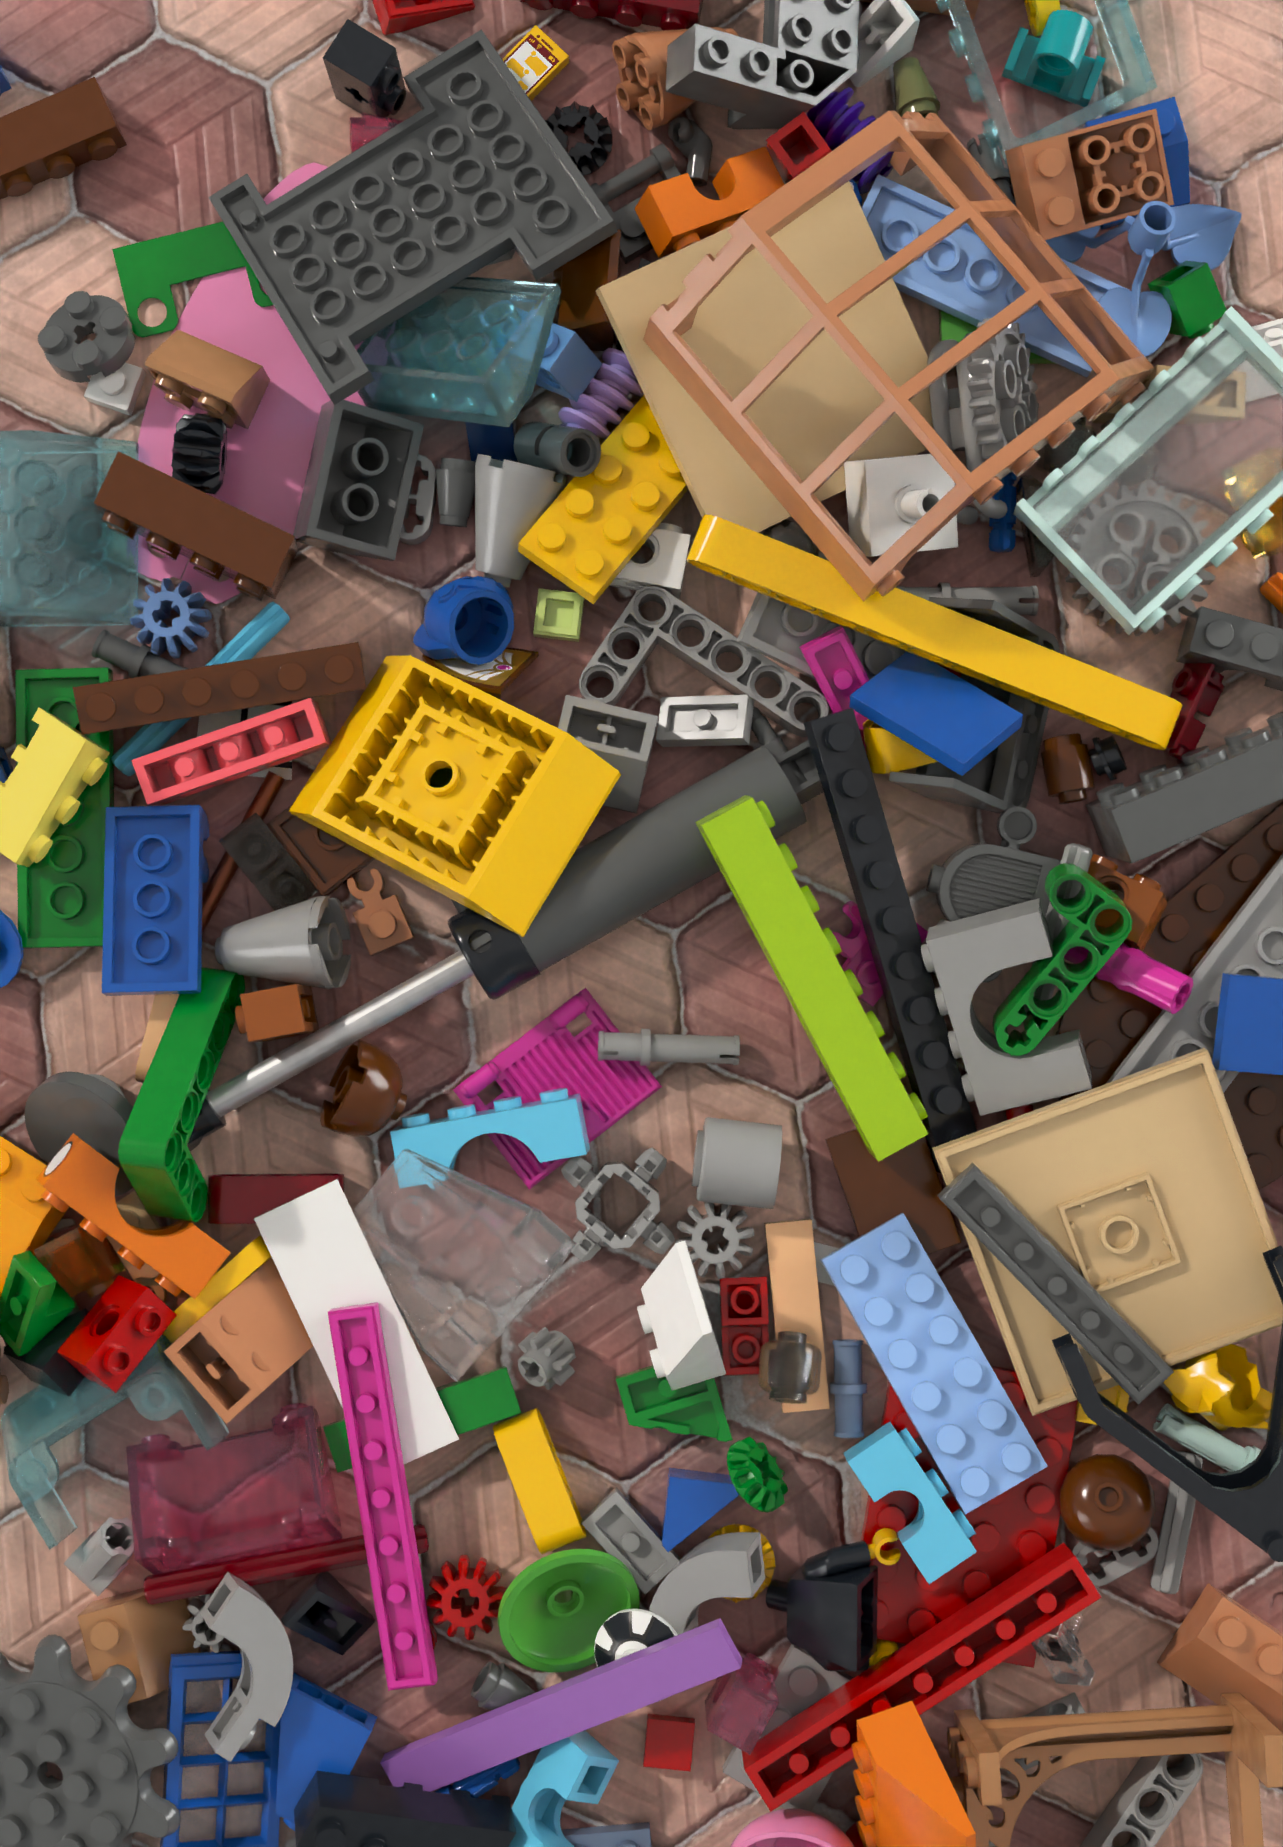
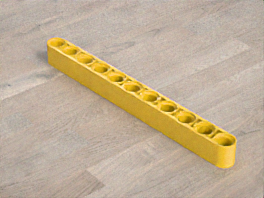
M703 515L686 559L688 563L703 571L1146 747L1158 750L1166 749L1183 706L1179 701L896 587L883 597L877 591L863 602L830 561L717 516Z

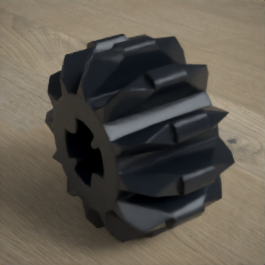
M196 413V415L184 414L176 424V433L174 434L171 464L173 467V478L204 493H217L223 484L227 460V430L222 419L212 418L211 415Z

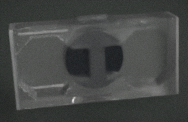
M1082 1611L1031 1643L1056 1683L1090 1686L1095 1674L1079 1648V1640L1076 1637L1084 1618Z

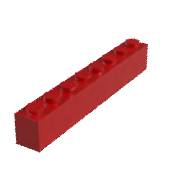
M1063 1542L743 1749L744 1770L771 1812L854 1758L852 1743L858 1742L856 1720L909 1701H913L920 1716L1102 1597L1076 1556Z

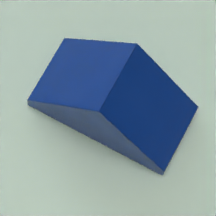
M669 1468L662 1528V1545L667 1552L671 1551L739 1496L729 1474Z

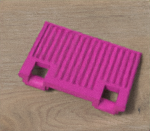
M584 988L499 1055L465 1079L453 1091L464 1105L475 1104L476 1112L494 1109L493 1101L521 1096L523 1104L540 1101L539 1093L567 1088L568 1095L580 1093L590 1143L662 1086L646 1066H640L639 1061H598L599 1031L620 1032L589 991ZM584 1012L592 1024L574 1037L566 1025ZM493 1081H496L504 1092L485 1105L478 1096V1093ZM500 1133L487 1134L529 1190L570 1159L565 1158L540 1163L529 1147L517 1138Z

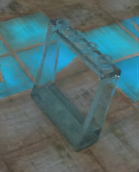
M935 0L941 13L946 10L950 12L955 25L954 29L948 31L952 48L957 58L962 56L967 58L972 74L965 76L967 89L974 104L980 101L983 102L988 119L981 122L985 138L991 149L999 146L1005 164L1007 163L1006 150L1068 133L1084 125L1086 122L1094 120L1157 88L1128 1L1094 0L1122 79V89L1024 138H1017L1011 131L965 1Z

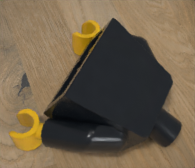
M880 1529L875 1533L872 1544L869 1545L862 1540L837 1546L811 1556L789 1577L788 1582L774 1579L769 1584L766 1593V1605L768 1608L787 1613L788 1640L791 1644L804 1649L827 1671H865L869 1666L875 1665L884 1659V1656H888L898 1650L897 1642L877 1639L878 1566L871 1565V1559L875 1558L884 1565L896 1564L900 1559L899 1549L889 1551L880 1549L884 1543L898 1540L897 1533L893 1529Z

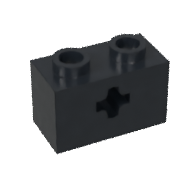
M347 19L323 56V61L336 99L382 126L389 114L395 115L400 110L406 97V88L396 48Z

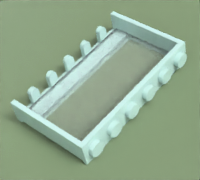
M1231 306L1224 312L1219 323L1203 338L1201 336L1198 337L1186 349L1183 357L1167 371L1165 369L1162 370L1151 381L1148 389L1132 404L1129 402L1125 404L1115 414L1113 421L1096 437L1094 435L1089 437L1069 462L1061 469L1056 468L1045 478L1042 486L1027 500L1022 498L1016 504L1013 514L1039 538L1125 629L1124 631L1128 635L1138 627L1146 633L1166 614L1161 607L1174 594L1180 600L1186 597L1203 581L1197 575L1199 571L1209 562L1216 568L1220 566L1238 549L1233 540L1246 529L1251 535L1255 534L1274 516L1269 508L1278 499L1283 497V359Z

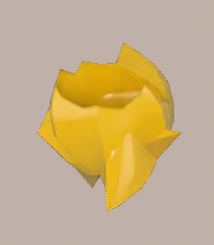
M1230 1344L1188 1359L1184 1369L1173 1370L1174 1373L1163 1382L1173 1394L1171 1397L1178 1408L1188 1413H1199L1222 1432L1230 1427L1268 1429V1423L1265 1420L1270 1416L1272 1393L1260 1386L1257 1365L1248 1362L1247 1351L1244 1347Z

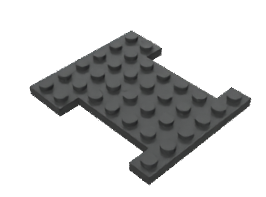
M482 29L403 77L409 91L421 107V111L267 205L249 175L245 174L208 197L334 405L375 381L354 346L515 248L535 280L538 281L618 232L613 218Z

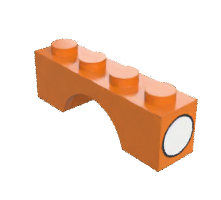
M73 1133L36 1178L46 1188L41 1197L63 1214L69 1207L73 1208L85 1217L79 1225L101 1242H103L107 1235L112 1237L122 1245L117 1253L140 1270L147 1263L159 1272L154 1281L175 1297L183 1290L195 1299L231 1252L189 1221L179 1220L169 1226L156 1229L140 1228L126 1222L121 1216L115 1200V1183L120 1168Z

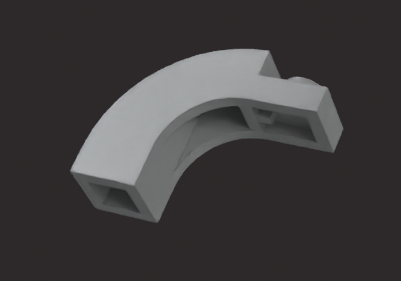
M760 1532L721 1534L706 1539L694 1546L679 1560L659 1585L649 1611L665 1619L679 1635L699 1627L698 1611L701 1603L720 1597L752 1598L765 1580Z
M227 1572L199 1614L209 1629L237 1645L241 1652L242 1669L237 1686L205 1733V1737L214 1752L231 1762L238 1750L244 1749L252 1740L259 1718L276 1727L291 1692L293 1655L287 1633L269 1605L250 1585Z

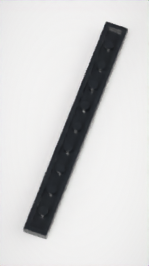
M853 708L845 709L804 722L803 724L912 1092H915L928 1115L927 1118L921 1121L928 1132L926 1139L936 1172L941 1173L932 1148L977 1132L969 1102L965 1096L958 1064L951 1051L946 1023L937 1006L934 992L935 986L931 972L928 973L923 961L921 938Z

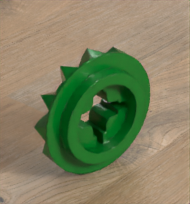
M747 1437L733 1443L728 1450L727 1466L729 1475L736 1491L750 1506L761 1512H772L785 1503L784 1495L788 1492V1487L782 1480L785 1472L778 1467L776 1463L777 1456H771L763 1442L756 1443L754 1439Z

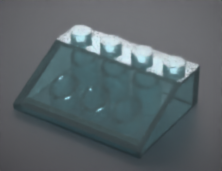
M467 277L363 341L357 352L375 381L358 390V394L366 407L382 412L509 427L533 394L561 294L558 283Z
M33 430L0 431L1 627L132 625L130 619L138 615V609L133 605V600L138 599V534L136 533L134 539L131 540L107 528L108 524L101 520L103 515L94 505V501L118 451L139 461V444L137 442Z

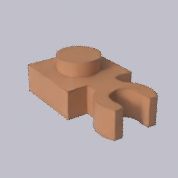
M376 868L370 870L371 876L374 879V885L369 891H361L355 878L347 879L350 893L355 898L361 900L364 908L353 912V916L370 956L377 955L415 938L398 896L392 895L388 898H383L382 893L385 881L382 874Z

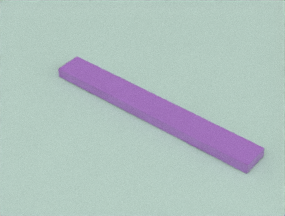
M721 1618L387 1752L384 1754L380 1764L393 1787H402L404 1782L420 1784L423 1786V1791L431 1792L741 1669L743 1659Z

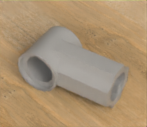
M109 1517L96 1532L94 1531L72 1553L64 1565L92 1592L99 1596L129 1564L127 1561L139 1547L137 1540L139 1528L127 1517L123 1519Z

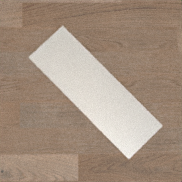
M338 1179L254 1218L342 1408L328 1311L333 1308L378 1302L404 1464L459 1440Z

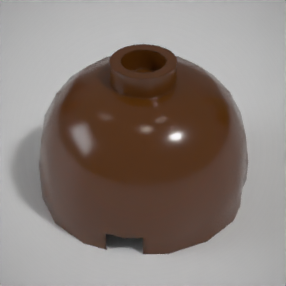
M358 1040V1046L352 1044L347 1049L329 1086L335 1088L333 1103L324 1100L320 1117L322 1127L352 1137L370 1136L380 1131L389 1119L396 1121L400 1117L406 1104L407 1095L401 1093L403 1078L398 1064L390 1054L362 1040Z
M1095 1454L1078 1461L1066 1474L1059 1492L1060 1514L1067 1529L1082 1545L1099 1552H1120L1137 1544L1149 1531L1156 1512L1155 1493L1147 1475L1132 1461L1115 1454Z

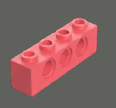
M308 698L131 761L147 805L162 806L326 749L331 745L332 741L318 702Z

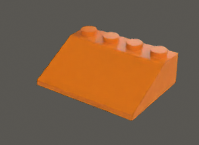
M913 1701L856 1720L858 1742L852 1743V1751L858 1769L853 1770V1774L860 1795L855 1796V1803L861 1820L856 1822L863 1846L976 1847V1833Z

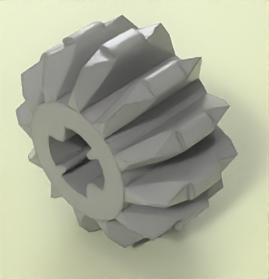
M704 1202L707 1214L701 1216L697 1208L690 1205L687 1211L696 1222L692 1225L686 1221L679 1220L676 1226L680 1231L691 1234V1237L679 1238L675 1240V1243L685 1241L687 1248L693 1247V1250L689 1252L692 1263L698 1258L702 1259L698 1267V1275L705 1277L710 1264H715L717 1278H725L723 1263L729 1261L734 1270L740 1271L743 1266L734 1254L737 1251L745 1256H751L753 1248L747 1244L740 1243L739 1239L751 1238L755 1235L752 1227L736 1229L747 1218L746 1212L744 1210L738 1211L729 1219L728 1215L732 1205L722 1204L720 1212L714 1213V1203ZM712 1226L722 1227L721 1233L727 1239L726 1244L722 1248L717 1244V1250L708 1249L707 1240L702 1237L707 1228L710 1232H713Z

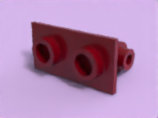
M1185 663L1183 669L1173 680L1172 692L1169 697L1179 701L1183 706L1166 749H1170L1168 754L1178 760L1183 761L1181 757L1183 754L1196 749L1206 727L1205 724L1194 718L1195 713L1198 712L1204 717H1210L1225 688L1222 684L1224 676L1213 671L1215 665L1212 663Z

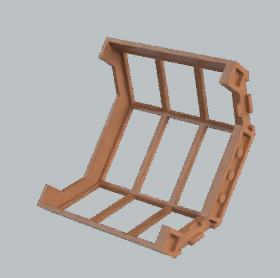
M887 111L741 215L729 228L728 232L732 235V238L715 255L717 258L715 259L711 254L704 256L682 281L687 288L680 296L668 305L662 304L649 318L643 338L644 342L863 602L877 591L882 597L892 591L905 578L901 571L909 559L954 516L975 499L980 505L987 502L1004 486L1000 480L1011 471L1017 477L1027 471L1040 458L1037 451L1047 443L1052 449L1063 443L1076 430L1073 423L1082 416L1091 421L1102 411L1105 414L1118 403H1121L1122 406L1128 402L1132 404L1146 391L1147 388L1143 385V381L1154 369V366L937 114L928 113L924 118L919 112L906 111L902 117L896 111ZM888 152H894L889 163L900 176H903L918 165L955 210L832 301L826 303L771 239V236ZM967 223L1026 292L898 388L839 319V316ZM756 248L811 312L813 317L744 390L733 399L682 339L681 335L692 328L698 307L742 258ZM1038 305L1097 375L970 472L913 406L910 400L1034 306ZM825 329L885 400L802 481L745 412ZM896 413L956 485L872 564L814 493Z

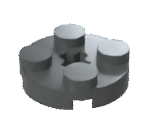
M76 291L66 298L64 305L49 318L44 329L38 335V342L57 374L69 381L82 383L90 382L88 378L90 375L102 372L106 377L120 369L133 352L135 336L132 333L133 324L120 303L106 296H90L85 291ZM95 333L96 338L93 341L86 339L80 343L86 335Z

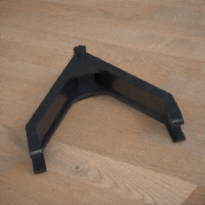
M1280 1245L1263 1252V1258L1283 1304V1248ZM1283 1321L1266 1445L1257 1458L1242 1469L1222 1474L1201 1470L1097 1392L1076 1343H1073L1070 1333L1052 1340L1072 1391L1088 1418L1265 1551L1271 1559L1276 1562H1283Z

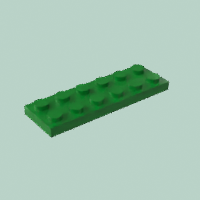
M108 667L15 670L16 747L19 744L24 745L26 748L28 747L39 727V724L32 720L39 707L81 732L73 687L113 681V670ZM113 730L84 734L110 752L105 759L107 768L104 774L94 785H87L77 799L80 801L77 812L68 823L64 825L60 823L50 839L53 840V844L46 856L38 863L33 862L30 867L17 864L18 932L22 938L23 949L103 947L106 807H114Z

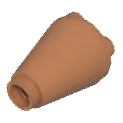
M710 27L719 31L739 36L736 33V31L732 28L724 30L720 27ZM688 29L636 32L616 40L612 44V52L618 65L621 83L616 86L619 103L625 111L633 110L647 130H652L669 123L697 101L666 92L667 47Z

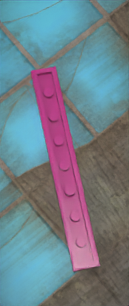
M378 1302L333 1308L328 1311V1318L388 1691L432 1686L436 1684L438 1674Z

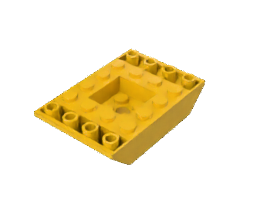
M411 655L386 656L289 812L524 937L621 774L569 733ZM441 768L452 769L453 775L447 785L441 788L430 786V779L435 771Z

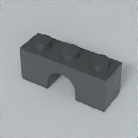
M1201 606L1192 615L1187 617L1176 661L1184 664L1212 663L1215 665L1213 671L1222 673L1225 670L1253 673L1266 679L1264 686L1283 691V629Z

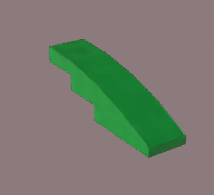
M506 1366L436 1388L457 1435L521 1413ZM345 1418L323 1426L337 1473L352 1469Z

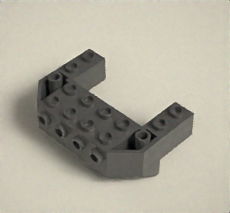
M764 0L763 43L694 24L667 47L666 92L728 109V127L732 129H781L802 112H807L815 107L857 72L860 59L858 24L862 13L861 3L859 0Z

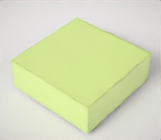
M539 588L533 630L534 637L579 642L585 598L575 592Z

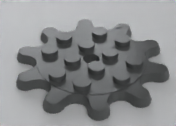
M55 1634L48 1635L40 1640L34 1655V1669L30 1672L15 1670L0 1652V1847H132V1837L135 1832L145 1833L155 1838H162L173 1834L178 1829L181 1822L179 1810L173 1803L161 1798L152 1788L150 1781L151 1772L155 1767L166 1765L177 1756L179 1750L178 1741L167 1729H141L131 1721L127 1712V1705L136 1690V1679L129 1668L116 1664L110 1666L98 1680H85L78 1676L73 1669L71 1650L67 1641ZM47 1762H53L58 1765L63 1773V1780L57 1779L53 1775L46 1776L45 1773L48 1772Z

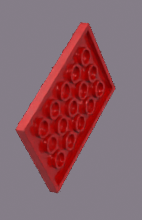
M991 1366L1048 1467L967 1513L965 1517L976 1532L969 1540L977 1552L931 1584H928L899 1538L895 1542H887L881 1546L880 1549L884 1551L899 1549L901 1556L898 1562L893 1565H884L877 1558L871 1559V1565L878 1566L877 1639L904 1644L909 1643L1055 1548L1060 1519L1059 1492L1068 1472L1078 1400L1032 1416L1015 1370ZM888 1382L881 1427L890 1421L897 1432L907 1428L922 1453L914 1458L924 1473L932 1468L935 1470L949 1491L947 1495L942 1497V1500L951 1513L955 1512L960 1508ZM898 1490L886 1494L874 1503L870 1495H868L861 1541L863 1540L869 1545L872 1544L875 1533L880 1529L890 1528L897 1533L914 1520L918 1511L917 1497L910 1492ZM1039 1638L1003 1662L1034 1668Z

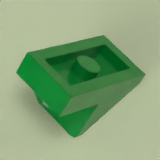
M30 1250L13 1256L0 1297V1335L19 1357L27 1354L75 1307L73 1299Z

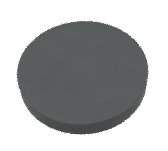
M60 1072L48 1077L30 1094L25 1106L26 1129L34 1148L43 1161L48 1165L74 1133L120 1168L115 1183V1197L123 1195L133 1188L120 1165L118 1156L119 1142L133 1109L132 1105L114 1088L90 1075L79 1072Z

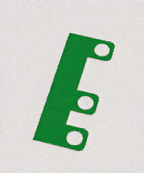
M224 222L112 249L128 315L133 324L132 331L138 337H148L168 332L177 326L178 316L170 285L245 266L256 304L261 307L273 305L268 295L261 290L259 280ZM149 298L161 300L167 309L165 320L155 327L144 325L138 318L139 305Z

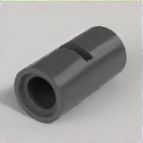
M529 422L518 430L514 439V452L520 463L547 469L555 473L576 477L587 476L595 470L601 457L599 440L594 433L587 429L542 422Z

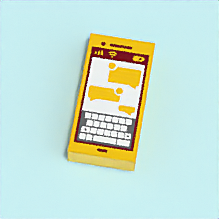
M535 25L502 60L532 101L569 63V55Z

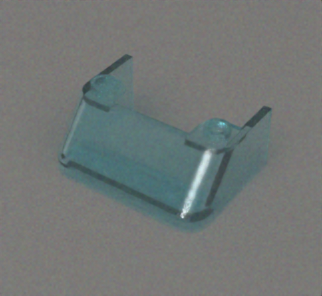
M164 1334L160 1336L116 1393L85 1377L70 1397L39 1385L9 1404L4 1410L1 1417V1430L9 1481L49 1550L78 1528L54 1489L58 1482L60 1471L58 1462L49 1446L128 1397L140 1415L152 1421L165 1420L183 1410L207 1451L216 1446L230 1433L222 1418L165 1355L164 1351L172 1343Z

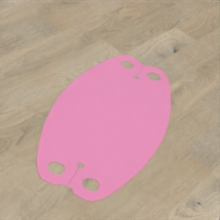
M314 162L302 166L284 178L263 200L268 205L328 167ZM246 266L205 276L193 292L172 334L177 330H181L263 366L270 378L268 387L249 428L246 429L236 424L233 425L232 429L226 428L228 445L223 484L216 494H206L293 535L321 407L331 399L274 305L261 307L254 301ZM259 282V285H260L261 290H262L265 294H267V293L265 292L264 288L262 287V285H261L260 282ZM392 323L354 346L375 381L344 400L366 407L370 406L382 370ZM153 382L141 424L135 459L172 477V449L176 424L184 414L196 415V413L207 414L208 412L193 405L190 411H187L169 403L164 399L166 394L157 388ZM136 533L133 540L129 539V549L133 564L137 572L148 578L162 581L163 578L172 577L181 579L192 586V593L201 592L207 602L214 604L223 603L241 593L236 589L237 585L233 583L234 580L231 578L221 582L214 581L194 570V565L188 562L189 558L181 554L178 555L176 560L168 557L159 558L151 554L145 537Z

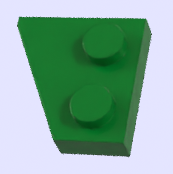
M653 1365L616 1376L617 1386L629 1425L649 1429L654 1427L683 1435L707 1436L724 1442L733 1440L714 1378L672 1391L666 1376L657 1378Z

